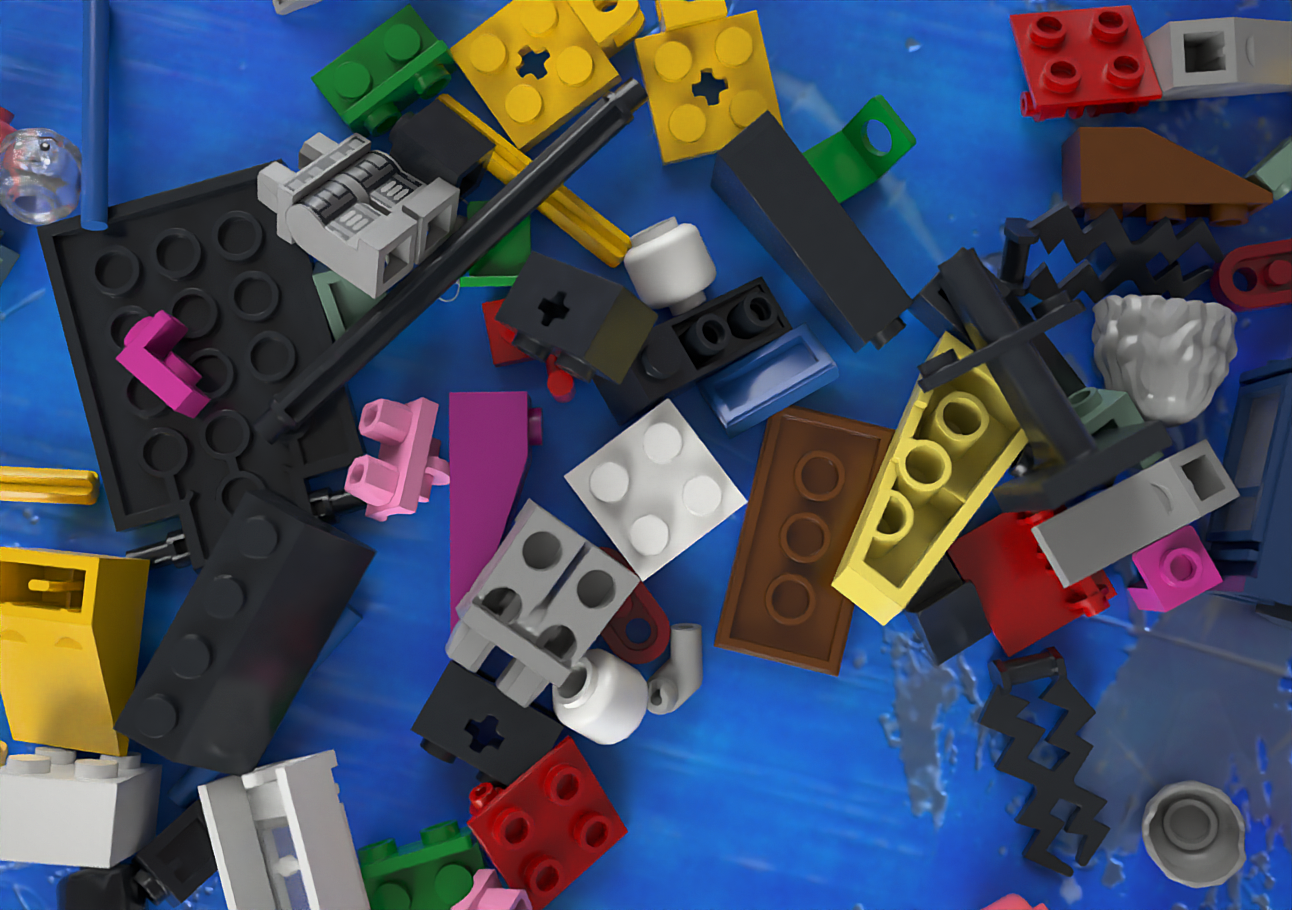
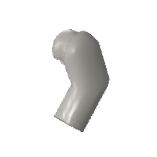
M680 623L670 626L671 657L646 682L649 696L647 709L650 712L662 715L675 711L702 685V626L699 624Z

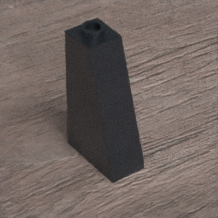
M766 110L717 152L710 187L855 353L869 342L879 350L907 326L899 316L914 302L779 122Z

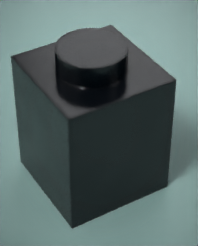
M439 99L434 100L417 114L412 111L405 113L396 122L388 137V141L393 144L389 156L398 163L404 172L427 185L439 177L460 189L458 204L480 186L496 147L492 141Z

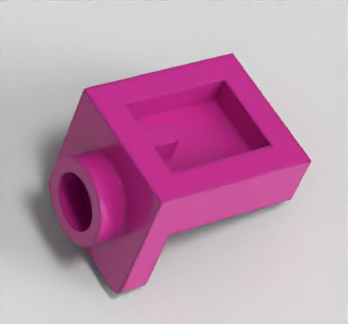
M161 310L154 317H145L133 326L125 337V349L115 359L174 411L195 418L211 399L195 386L202 376L185 360L171 351L187 333L188 328L178 319Z
M1186 525L1132 553V560L1143 579L1127 587L1139 610L1168 612L1223 582L1195 529L1190 525Z

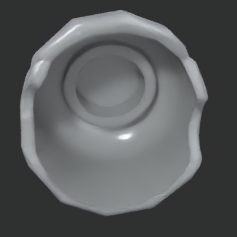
M1195 780L1166 784L1146 804L1142 818L1144 845L1148 855L1169 879L1192 888L1222 885L1241 869L1246 861L1245 820L1239 808L1232 803L1231 798L1221 789Z

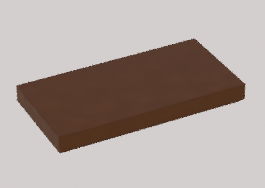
M790 405L767 418L715 633L714 647L838 677L855 603L831 586L895 434L894 429L796 405Z

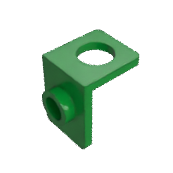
M878 94L871 98L841 131L802 154L841 205L879 181L916 145L917 141L886 99ZM870 120L880 121L889 130L892 139L889 152H881L871 144L867 135V125Z
M488 201L469 202L467 205V221ZM531 214L469 270V277H460V287L513 286L532 252Z

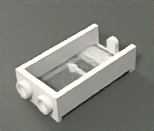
M334 750L258 766L254 771L246 773L242 777L228 775L197 786L228 910H370L344 805L339 802L338 783H334L331 768L338 766Z

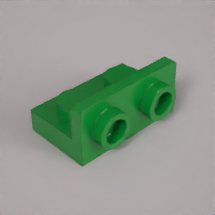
M408 4L313 75L311 80L353 134L357 132L365 138L370 135L372 137H379L390 131L402 117L401 112L420 97L423 100H427L439 94L450 83L451 74L457 70V66L450 48L443 40H438L413 7Z
M453 819L419 831L421 840L397 847L395 838H388L359 848L357 850L358 863L370 910H451L453 905L463 900L471 892L474 885L473 876L478 869H489L484 849L470 827L466 826L459 829L457 819Z

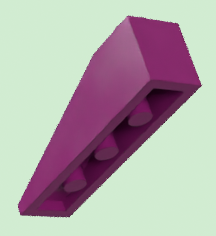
M527 391L449 392L451 633L460 620L456 611L457 605L465 594L469 593L479 574L493 558L509 534L532 462V446L543 445L542 407H531V397Z

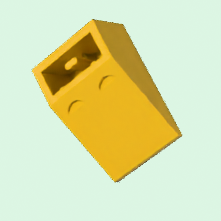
M0 546V692L13 740L119 757L127 756L129 737L112 728L135 689L150 560L43 548Z

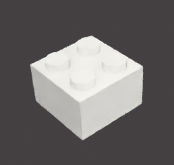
M669 398L564 476L642 581H645L747 503V500Z
M55 746L35 748V755L20 754L8 756L7 765L0 767V860L110 868L142 850L156 836L162 765L141 763V753L127 751V756L123 757L100 754V759L76 758L77 750Z

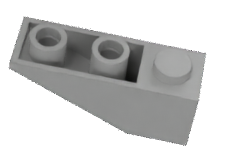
M1241 17L1171 21L1143 39L1163 94L1161 99L1150 100V102L1292 91V22Z
M1207 439L1044 521L1031 528V531L1063 587L1066 588L1241 495Z

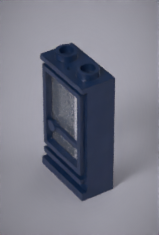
M1291 357L1284 360H1268L1265 366L1240 374L1239 382L1247 384V386L1240 387L1222 466L1241 496L1211 512L1205 541L1212 544L1210 550L1206 551L1223 582L1203 592L1205 594L1252 606H1257V603L1275 606V602L1292 606Z

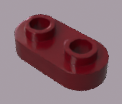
M1292 239L1236 248L1225 254L1221 263L1215 262L1212 267L1214 274L1209 278L1211 293L1219 304L1231 309V311L1249 312L1292 305ZM1235 272L1241 273L1246 278L1247 289L1245 292L1235 287L1233 283Z
M598 547L639 577L625 557L618 551L608 547ZM640 580L600 634L614 654L620 659L633 664H644L658 658L666 649L670 639V624L662 608L642 580ZM641 618L649 623L651 632L645 641L633 642L628 638L626 626L632 619Z

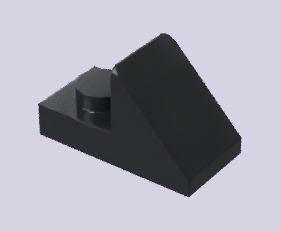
M946 554L942 556L902 610L937 666L992 633L974 583L971 579H961Z

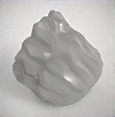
M1132 294L1124 298L1117 295L1108 296L1092 308L1096 319L1091 337L1095 345L1094 362L1104 377L1106 390L1127 392L1144 422L1161 419L1165 428H1173L1187 423L1206 409L1212 400L1215 390L1228 375L1229 363L1238 351L1234 336L1237 316L1234 312H1231V309L1219 303H1203L1200 300L1186 302L1183 298L1166 300L1160 295L1137 296Z

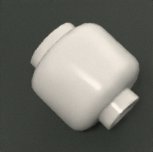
M674 216L656 223L629 238L633 247L626 253L624 265L641 301L651 309L669 307L672 315L677 316L703 304L707 300L703 289L715 280L716 267L695 225L689 223L678 225Z
M602 649L587 650L570 669L571 673L560 688L552 684L553 710L558 720L565 726L598 744H615L627 738L639 726L646 713L649 699L648 687L641 673L613 654Z

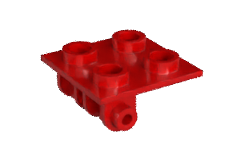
M1131 5L1010 15L1009 22L1029 87V91L1022 92L1020 97V110L1023 117L1032 116L1035 122H1043L1049 118L1064 117L1068 108L1071 119H1080L1085 106L1087 114L1091 118L1108 113L1125 112L1126 114H1136L1139 107H1147L1150 100L1162 98L1163 94Z
M1064 503L1054 509L1001 513L954 540L946 551L962 579H971L974 583L989 627L1007 657H1011L1083 614L1087 617H1092L1110 607L1108 600L1118 595L1103 569L1066 588L1060 582L1033 535L1031 528L1068 510Z
M569 735L505 790L501 787L494 788L490 782H484L477 785L469 794L471 801L469 812L472 818L466 823L510 889H525L533 907L532 910H542L628 833V830L574 740Z

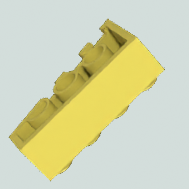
M945 331L925 362L952 348L959 359L974 351ZM985 363L926 393H923L916 381L831 586L883 626L904 609L1029 441ZM919 374L917 381L922 379L921 374Z

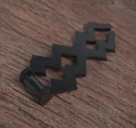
M1064 200L1033 221L1024 218H1006L1004 235L1006 237L1001 267L997 270L996 277L1015 296H1026L1030 293L1042 301L1067 289L1072 300L1084 290L1096 304L1127 280L1134 282L1142 296H1161L1165 291H1168L1171 298H1185L1212 277L1214 271L1208 265H1203L1182 276L1180 263L1176 259L1196 242L1200 244L1216 263H1221L1224 255L1201 217L1175 235L1170 220L1165 216L1140 239L1130 241L1115 211L1111 207L1081 230L1069 205ZM1039 238L1048 255L1063 240L1076 264L1103 242L1106 243L1116 259L1099 277H1097L1087 259L1058 284L1045 262L1029 277L1025 275L1030 246L1038 242ZM1161 252L1169 265L1152 277L1145 264Z
M1052 646L1045 648L1039 653L1006 661L997 659L987 664L993 688L977 722L1012 737L993 767L1029 782L1034 786L1033 794L1014 819L1018 824L1037 829L1023 850L1022 855L1057 873L1071 877L1074 873L1073 869L1047 851L1049 845L1065 825L1063 820L1050 814L1058 800L1061 798L1077 805L1063 830L1066 833L1083 835L1075 856V861L1080 866L1088 864L1111 828L1094 819L1108 801L1076 785L1074 782L1077 772L1094 747L1076 735V733L1096 712L1066 678L1067 671L1064 658ZM1050 677L1052 682L1038 698L1066 709L1044 739L1046 742L1067 751L1051 769L1028 759V756L1046 729L1017 717L1030 702L1010 694L1013 685Z

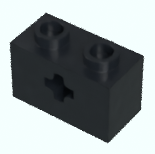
M532 251L494 319L516 334L511 345L528 356L545 363L549 355L552 354L558 357L554 363L556 366L586 383H590L596 374L620 385L659 315L624 286Z
M452 659L410 730L424 737L420 746L429 754L450 764H453L458 757L479 769L476 775V779L479 782H490L494 788L501 787L505 790L551 751L565 725L558 720L555 712L535 700L526 708L521 706L497 688L495 684L497 678L479 668L474 673ZM488 715H491L499 720L495 731L504 737V740L492 738L485 745L476 739L480 729L471 722L472 720L482 722Z

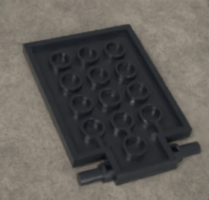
M282 158L108 207V228L102 231H91L82 228L81 215L36 227L116 532H129L180 517L182 529L168 532L166 540L126 551L127 558L150 560L149 571L172 564L178 569L192 565L196 574L199 575L246 491L267 489L330 525L340 523V516L367 508L366 502L348 493L345 489L333 492L330 487H325L312 491L309 483L310 479L349 469L355 458L367 455L363 437L358 429L359 423L348 383L341 387L304 421L296 431L290 429L273 445L269 444L252 426V423L270 408L268 402L273 397H276L336 342L312 277L315 266L313 256L303 250L296 242L290 244L277 235V213L258 200L257 177L259 172L275 161L288 168V165ZM161 310L178 319L188 328L187 333L171 351L185 360L202 376L195 386L211 399L195 418L174 411L115 359L125 349V337L133 326L145 317H154Z

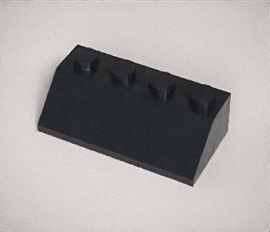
M267 489L246 491L112 729L173 762L239 777L254 771L378 551Z

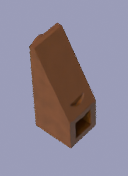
M1079 127L1061 145L1062 201L1065 200L1075 218H1084V225L1086 226L1111 207L1115 211L1120 223L1123 222V218H1146V225L1153 227L1166 216L1170 220L1171 225L1176 226L1185 223L1186 218L1201 217L1208 218L1209 226L1233 227L1248 223L1249 216L1273 203V193L1144 127Z

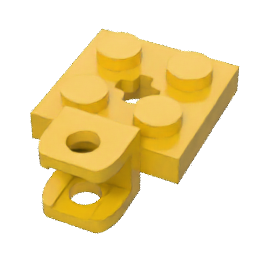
M512 0L453 45L450 50L460 69L517 149L525 154L622 81L609 59L630 44L642 32L646 19L640 10L638 0ZM616 5L613 10L604 12L607 7ZM530 51L536 54L545 51L550 55L544 62V67L548 73L539 80L532 73L522 78L519 69L524 65L523 57Z
M655 0V9L661 33L635 39L634 47L644 89L649 96L647 102L662 165L717 153L766 110L775 117L784 129L757 10L726 17L728 11L725 0H695L691 2L685 0ZM711 72L714 79H723L726 89L718 94V104L708 105L705 96H694L692 86L700 83L701 73Z

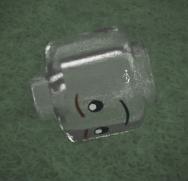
M24 128L7 134L0 143V205L17 220L33 225H47L71 215L79 205L81 194V152L79 148L65 136L47 128Z

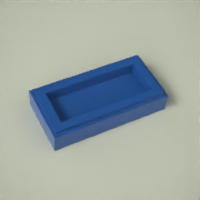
M805 322L698 382L697 385L705 402L728 437L732 439L836 380L840 375L837 364Z

